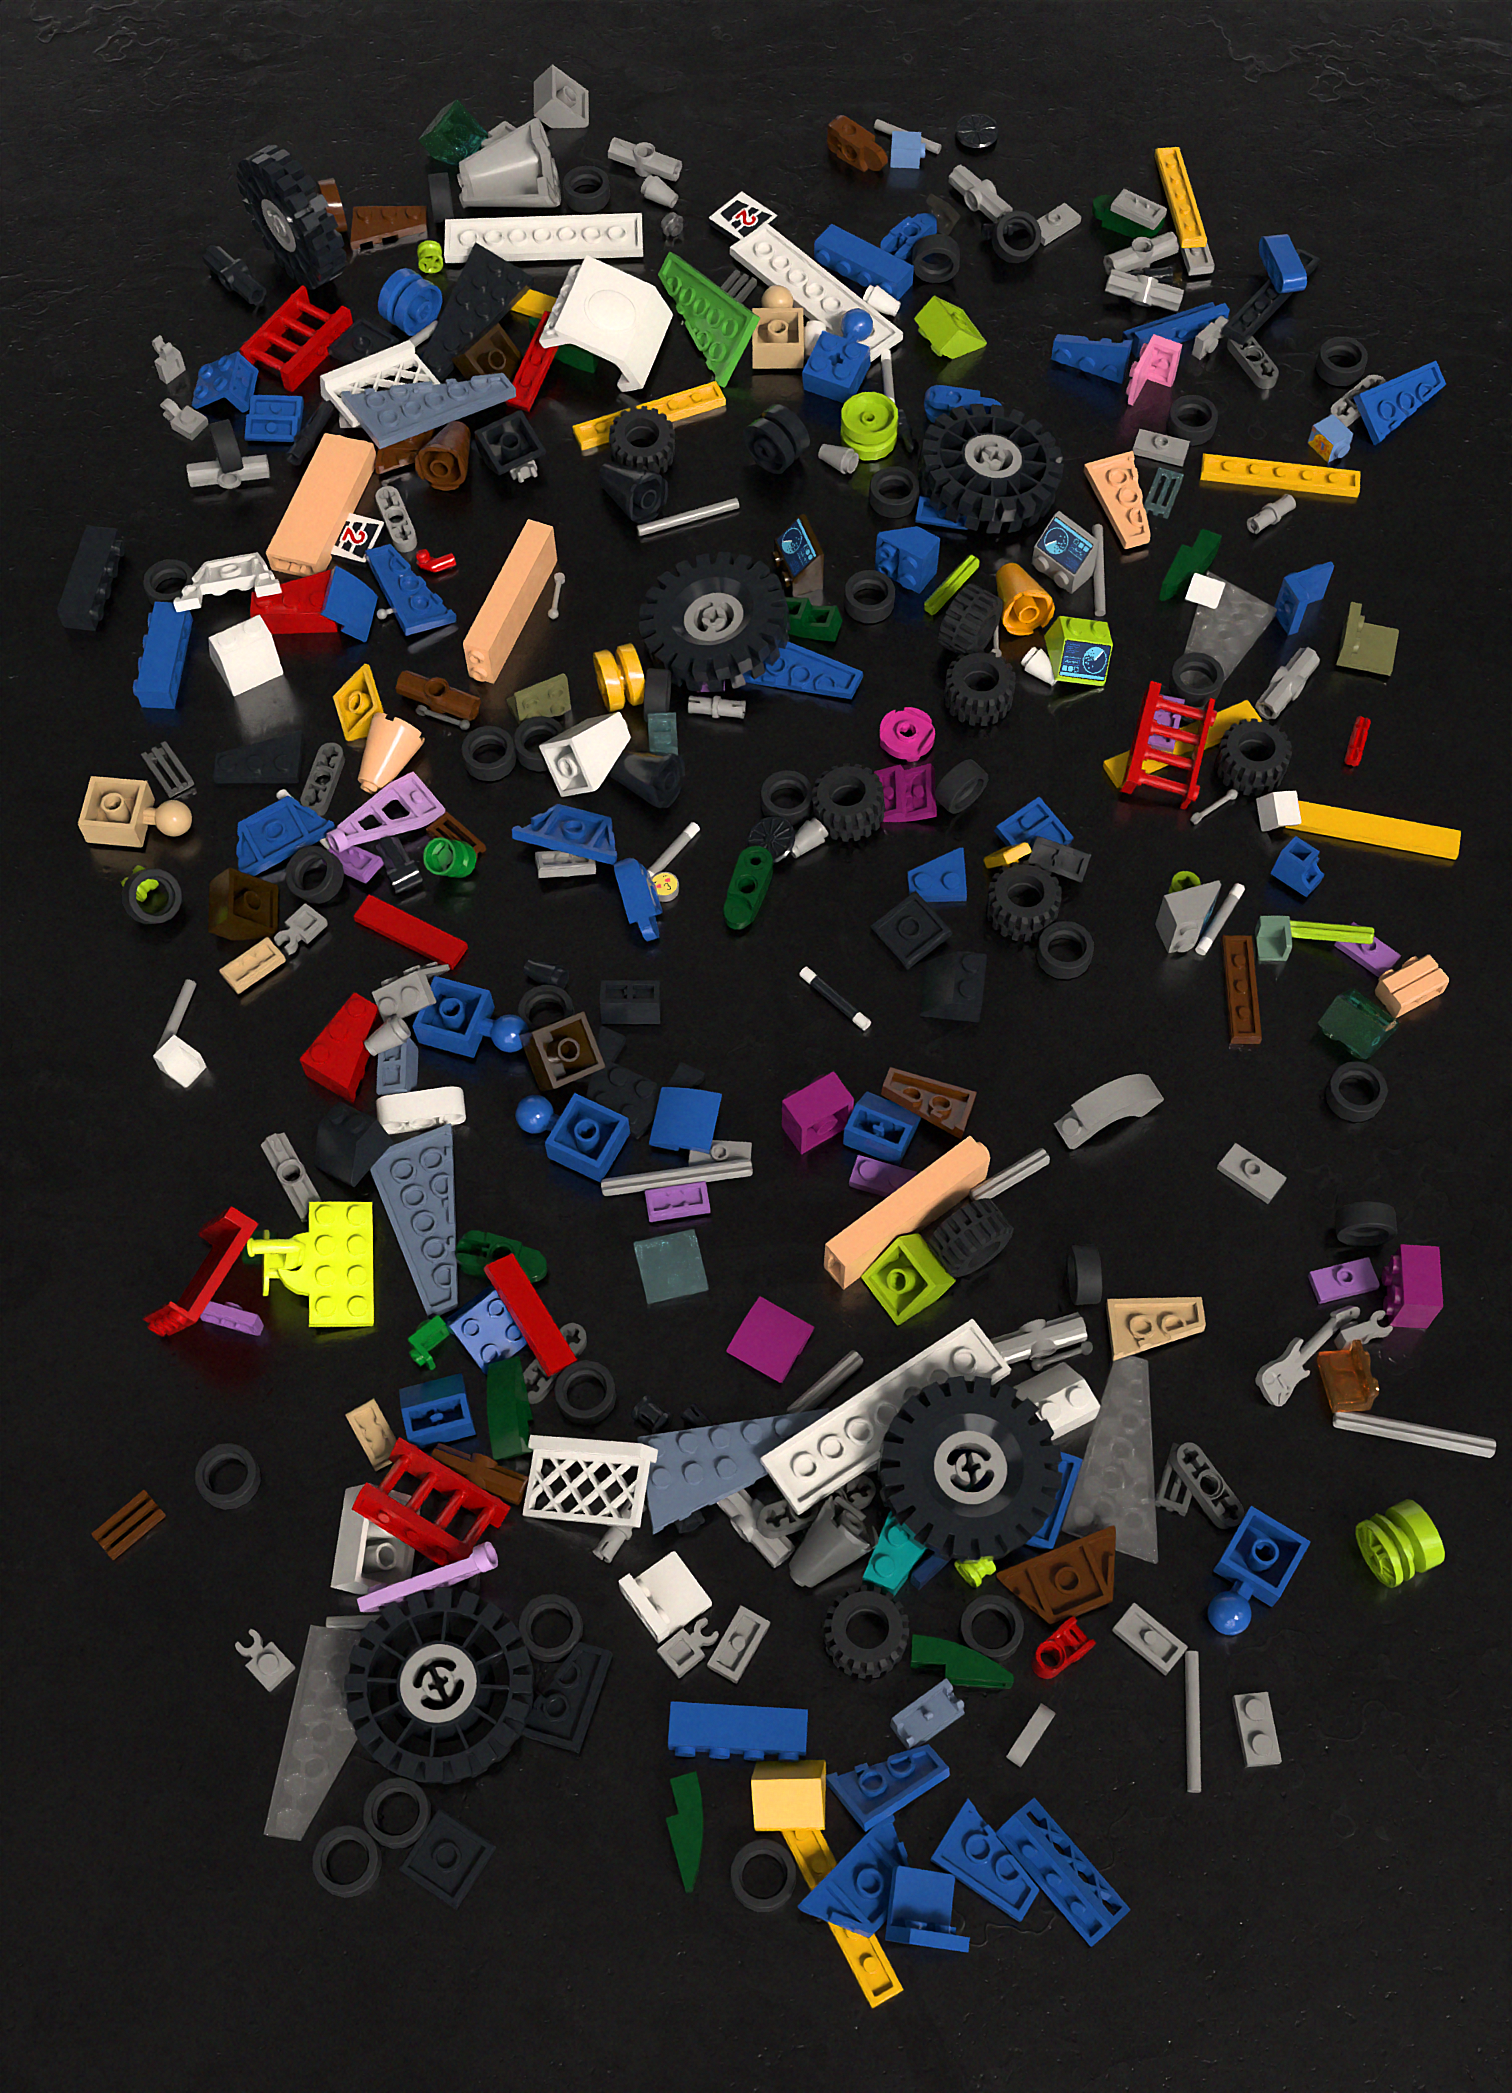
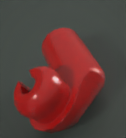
M422 549L415 554L417 565L434 573L456 566L452 553L434 558L430 556L429 551Z

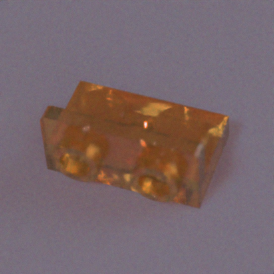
M1353 1340L1350 1350L1318 1352L1316 1360L1332 1413L1370 1410L1375 1397L1379 1394V1385L1377 1379L1371 1375L1370 1356L1368 1351L1363 1350L1361 1340Z

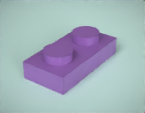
M858 1155L849 1180V1186L887 1198L914 1178L917 1172Z

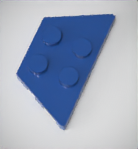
M286 796L238 822L237 835L239 836V842L236 855L239 858L238 871L256 876L291 857L300 849L311 846L326 838L327 833L336 829V826L332 821H327L318 816L314 810L309 807H303L297 800Z
M557 804L549 808L547 812L532 817L531 824L521 828L517 825L512 829V839L611 865L617 862L611 817Z
M893 1814L873 1826L797 1906L801 1911L866 1938H870L880 1928L888 1917L893 1867L895 1865L910 1867L907 1862L908 1855L904 1844L899 1842L893 1826L895 1821Z

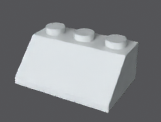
M1065 1362L1013 1387L1018 1390L1015 1395L1022 1401L1028 1397L1039 1408L1036 1415L1041 1421L1047 1418L1055 1433L1051 1440L1095 1419L1101 1407L1085 1379Z
M369 1483L370 1485L374 1486L375 1488L378 1487L377 1485H374V1484ZM363 1484L345 1490L331 1587L355 1594L368 1595L367 1589L382 1583H387L390 1586L410 1579L415 1549L352 1510L360 1490L365 1485ZM393 1490L388 1494L389 1497L404 1506L411 1498L410 1495ZM420 1507L419 1510L416 1512V1514L420 1515V1509H421V1507Z

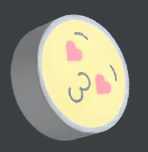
M660 872L652 877L651 881L655 882L660 901H671L678 895L679 882L675 875L669 872Z

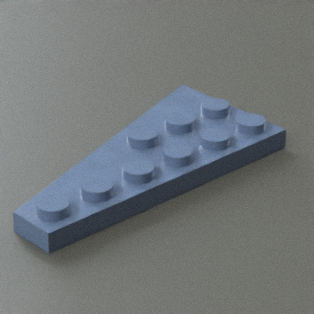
M504 373L472 376L471 381L457 382L454 378L446 379L445 384L433 385L432 381L394 385L390 387V390L375 392L374 388L364 389L365 393L351 394L350 391L341 392V400L379 449L516 397V388Z
M450 1123L390 1146L370 1169L429 1319L459 1308L457 1260L455 1257L457 1245L453 1128Z
M829 1408L637 1437V1443H642L658 1450L656 1463H650L646 1486V1497L653 1534L663 1530L664 1526L678 1519L681 1521L691 1516L692 1512L706 1505H712L754 1484L757 1479L767 1475L768 1472L761 1464L760 1458L830 1413Z

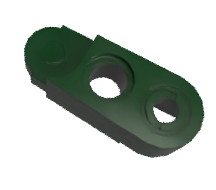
M1101 195L1093 200L1092 214L1096 219L1102 220L1101 226L1131 238L1146 237L1151 239L1163 227L1165 217L1152 230L1110 211L1111 204L1116 197Z
M761 846L747 847L739 855L723 908L725 922L732 929H743L748 924H751V922H754L771 882L773 858L771 853ZM753 858H758L761 860V863L759 865H752ZM744 890H750V891H752V892H750V893H743L742 891H744Z
M478 1230L467 1232L463 1235L455 1250L458 1266L463 1272L488 1278L483 1270L486 1265L496 1261L500 1256L511 1253L514 1254L531 1284L543 1279L548 1268L546 1259L540 1251L522 1246V1242L489 1232L485 1233ZM476 1251L480 1253L479 1257L470 1255L471 1253Z

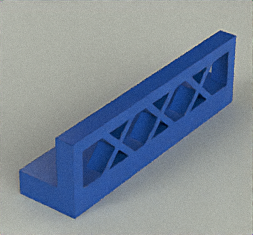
M1211 302L1123 331L1122 337L1124 340L1133 341L1131 351L1137 358L1143 344H1148L1153 334L1182 343L1196 338L1202 330L1211 322L1215 323L1220 316L1228 319L1230 309L1226 303L1215 306Z
M1035 1798L1018 1810L996 1832V1836L1091 1947L1131 1910ZM1031 1812L1039 1821L1041 1827L1036 1826L1026 1814ZM1053 1843L1058 1844L1064 1850L1065 1855L1060 1854L1054 1848ZM1078 1871L1088 1878L1089 1884L1085 1883L1078 1876ZM1102 1899L1106 1900L1117 1912L1114 1916L1103 1905Z

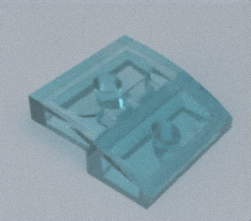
M694 1229L633 1243L647 1304L709 1290Z

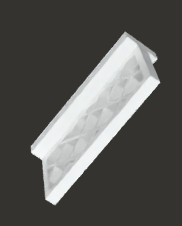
M410 340L320 376L321 396L326 401L331 400L352 427H356L360 423L352 415L341 398H339L342 391H350L351 394L365 393L362 387L371 384L374 385L373 388L376 392L378 386L390 388L394 385L405 384L399 382L401 377L413 379V383H418V381H432L433 385L441 383L415 354V346ZM413 366H416L417 372L406 370ZM391 375L396 376L395 381L384 379Z
M530 1435L528 1448L534 1450L523 1516L640 1528L650 1463H656L657 1449L642 1443ZM543 1459H551L556 1469L544 1478L541 1473ZM577 1461L584 1471L572 1481L566 1470ZM602 1464H607L612 1474L600 1484L594 1472ZM631 1466H637V1479L628 1486L622 1474ZM561 1475L567 1487L555 1496L549 1485ZM589 1478L595 1489L583 1499L577 1487ZM617 1480L623 1492L611 1501L605 1490ZM545 1491L550 1502L542 1510H534L537 1496ZM572 1493L578 1505L569 1513H566L560 1503ZM600 1495L607 1507L596 1516L593 1515L588 1505ZM627 1498L632 1503L630 1519L622 1518L616 1509Z

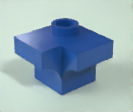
M1295 836L1280 852L1270 874L1307 897L1325 875L1317 866L1320 859L1318 858L1320 851Z

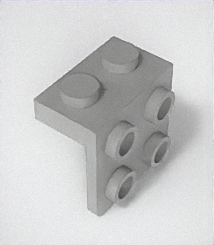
M433 962L423 967H420V965L403 971L404 976L400 978L395 976L382 981V988L373 991L372 994L383 1022L389 1017L395 1018L400 1016L403 1019L437 1003L428 980L449 971L448 964L438 966L437 962Z

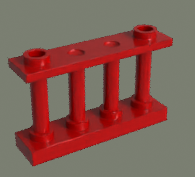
M302 285L295 293L290 295L289 299L248 341L243 343L239 349L240 354L252 365L258 360L278 370L281 374L284 388L293 392L329 355L327 348L353 324L351 311L341 306L335 313L330 314L312 305L309 302L307 289ZM306 312L325 322V324L320 329L315 330L297 321V319ZM290 328L310 339L303 346H299L281 337V335ZM272 344H275L294 354V356L285 363L265 352Z
M1150 681L1143 695L1120 791L1131 794L1137 785L1145 784L1183 795L1180 809L1185 810L1191 801H1196L1199 794L1200 785H1197L1196 782L1209 726L1213 727L1217 716V711L1213 710L1216 699L1210 698L1203 710L1164 699L1163 695L1159 694L1162 684ZM1161 709L1199 720L1197 734L1157 723V720L1153 719L1155 711L1158 712ZM1156 734L1194 745L1191 759L1151 748L1152 745L1147 744L1149 736ZM1151 759L1188 770L1186 783L1183 784L1145 773L1146 770L1141 769L1143 760Z
M400 1437L388 1460L394 1463L392 1468L377 1488L366 1482L352 1506V1510L442 1567L469 1558L473 1553V1547L489 1523L499 1529L511 1508L499 1497L489 1494L421 1451L416 1445L408 1443ZM407 1471L422 1482L404 1506L389 1497L388 1494L404 1472ZM434 1488L450 1498V1500L434 1523H431L416 1514V1512ZM463 1506L478 1517L463 1540L459 1541L444 1530L459 1508Z

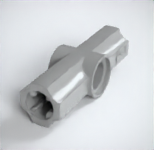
M615 137L610 142L608 158L635 167V172L639 176L648 177L654 174L674 182L679 178L682 161L655 152V147L651 143L641 142L635 145Z
M958 165L949 175L948 182L964 196L967 206L972 211H982L993 222L999 221L1006 213L1013 211V208L997 195L996 188L988 179L981 181L965 166Z
M1168 232L1152 239L1138 237L1134 239L1132 246L1104 256L1105 271L1108 275L1111 269L1124 273L1131 270L1142 271L1143 268L1150 267L1152 262L1178 253L1177 237L1173 232Z
M1111 269L1104 292L1128 298L1132 303L1141 306L1151 307L1152 305L1177 312L1184 290L1158 283L1157 279L1149 276H1134Z
M267 455L241 457L244 469L223 474L218 458H216V461L188 464L187 473L190 486L219 484L223 488L232 489L238 487L241 481L269 478L270 469Z
M1309 647L1300 648L1285 667L1281 666L1277 670L1268 689L1256 703L1255 708L1260 716L1267 720L1276 719L1290 700L1294 701L1305 686L1306 680L1319 665L1320 658L1317 656L1316 651Z
M275 1133L266 1138L261 1144V1148L302 1223L308 1222L309 1202H322L285 1133ZM291 1174H300L297 1180L287 1181Z
M1077 1312L1047 1322L1044 1319L1034 1320L1020 1327L1018 1331L989 1339V1341L1005 1362L1011 1364L1030 1358V1360L1046 1358L1055 1353L1059 1348L1085 1341L1088 1336L1083 1318Z
M744 1489L716 1502L730 1517V1522L738 1534L746 1542L749 1543L751 1541L773 1568L781 1565L795 1551V1546L786 1536L769 1539L759 1533L756 1526L757 1518L765 1506L758 1499L755 1498L753 1500ZM768 1516L766 1523H772L775 1527H777L774 1524V1520H772L771 1517Z

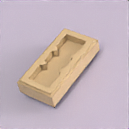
M266 937L219 971L235 992L239 994L280 966L286 959L273 942Z
M372 1399L345 1414L375 1471L392 1463L388 1458L397 1440L376 1401Z

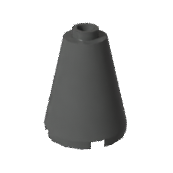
M830 1496L824 1502L789 1563L791 1578L800 1586L813 1587L873 1550L879 1542L874 1526L872 1525L869 1529L862 1522L866 1516L851 1502L840 1496L833 1500V1497Z

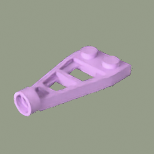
M413 771L386 785L341 822L336 829L328 832L327 840L333 851L340 853L353 845L422 828L445 813V808ZM398 800L408 811L409 815L392 820L386 816L382 808L390 801ZM373 814L381 826L364 830L358 822Z
M485 1542L475 1546L473 1553L467 1559L390 1586L387 1583L372 1586L367 1589L368 1595L357 1599L360 1612H381L382 1609L394 1601L399 1604L407 1600L406 1596L421 1590L424 1593L434 1592L435 1588H447L480 1572L484 1573L498 1566L496 1551L490 1542Z

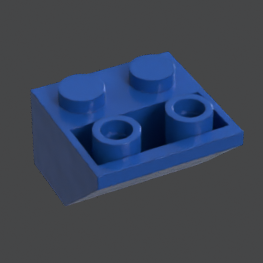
M918 526L880 532L877 535L875 570L900 583L903 587L920 594L937 573L940 538Z
M866 1092L856 1103L844 1128L843 1144L900 1166L922 1117L895 1102Z
M462 1373L399 1389L401 1411L409 1443L416 1445L419 1449L476 1435Z

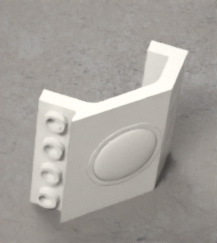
M586 255L582 265H575L569 270L549 319L544 326L539 342L543 348L564 344L577 345L615 363L620 368L622 374L617 386L622 392L643 389L673 313L655 286Z

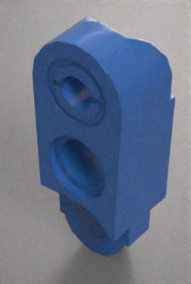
M930 213L917 214L913 218L908 216L883 238L880 246L881 249L911 264L913 247L917 241L924 236L937 233L936 217Z
M945 385L930 387L927 389L924 398L926 415L933 423L943 413L949 416L951 409L963 406L968 413L970 404L983 403L986 414H989L992 404L1002 406L995 399L980 397V391Z
M626 858L615 862V875L629 924L638 922L642 935L647 942L659 938V929L655 916L663 913L655 882L651 881L648 870L636 859Z

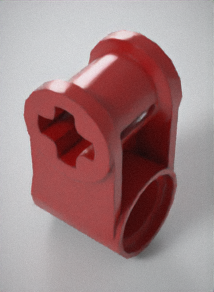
M1075 1616L1064 1622L1035 1651L1031 1664L1033 1671L1039 1677L1051 1679L1057 1676L1072 1662L1079 1660L1095 1646L1096 1641L1089 1639L1076 1624L1077 1619ZM1049 1653L1053 1655L1057 1665L1051 1667L1045 1665L1041 1660V1654Z

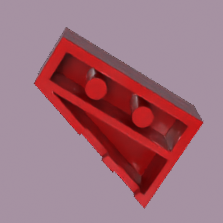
M333 569L280 584L282 593L257 597L256 592H252L251 618L260 615L271 634L338 632L337 622L320 615Z
M354 992L299 1059L306 1076L354 1104L355 1093L360 1080L364 1077L365 1066L369 1055H371L365 1047L364 1041L383 1024L377 1005Z

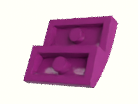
M931 763L904 770L901 765H896L874 771V774H877L883 786L885 817L883 822H907L937 817L935 768Z
M759 1296L733 1337L726 1352L779 1383H783L797 1355L801 1354L815 1327Z

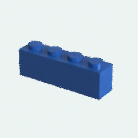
M833 224L814 243V260L859 283L863 287L868 288L869 285L876 287L878 285L898 301L913 285V265Z
M155 602L153 612H150L148 615V635L145 634L143 637L144 653L143 657H139L138 660L139 676L133 683V693L138 697L141 707L175 709L193 618L190 610L176 612L173 602Z
M671 1702L668 1748L669 1750H675V1755L681 1757H694L696 1752H709V1757L716 1759H728L730 1754H744V1759L750 1761H763L764 1756H778L779 1762H799V1758H806L808 1709Z

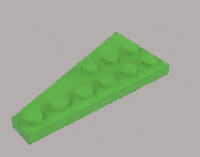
M669 252L658 276L668 294L674 298L678 313L682 314L686 320L684 324L698 350L702 351L707 361L705 363L710 370H713L716 376L715 381L719 386L725 388L760 317L678 255Z

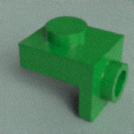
M439 1315L432 1320L427 1319L417 1327L416 1333L408 1338L412 1348L409 1351L410 1356L418 1366L421 1367L425 1364L430 1371L436 1368L428 1351L450 1335L446 1323Z

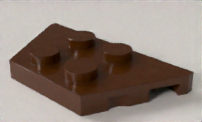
M435 428L382 449L378 448L375 463L376 474L414 463L420 449L434 437Z
M1112 1525L996 1573L998 1581L1051 1627L1073 1616L1076 1617L1113 1601L1116 1528Z

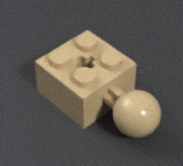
M781 285L771 286L762 296V308H752V312L760 317L752 334L753 369L803 368V308H793V296L786 287Z
M91 776L78 826L87 843L143 847L148 824L156 825L167 836L176 837L188 831L192 823V814L184 803L177 800H168L163 802L158 808H153L155 799L147 781Z

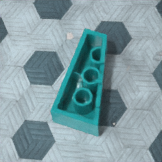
M951 1480L958 1489L965 1492L972 1491L971 1481L966 1488H961ZM890 1510L880 1534L878 1545L875 1547L863 1575L862 1585H867L868 1590H874V1586L881 1588V1593L886 1595L889 1591L895 1596L929 1549L925 1547L921 1550L910 1542L911 1536L904 1529L900 1532L890 1519L893 1515Z

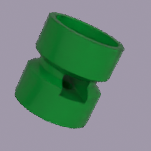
M442 837L434 838L427 844L423 854L426 868L431 873L441 876L466 877L473 871L476 864V853L469 843Z

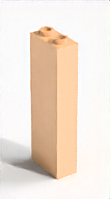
M324 434L266 551L271 570L301 577L326 571L332 559L331 552L349 514L354 513L375 469L377 455L374 443L351 439L341 435Z
M530 519L527 520L463 642L469 676L477 681L495 683L557 563L553 526Z
M971 1136L956 1145L825 1244L824 1268L843 1290L860 1278L898 1237L919 1233L967 1197L971 1189L986 1180L990 1162V1154L987 1148L981 1142H976Z

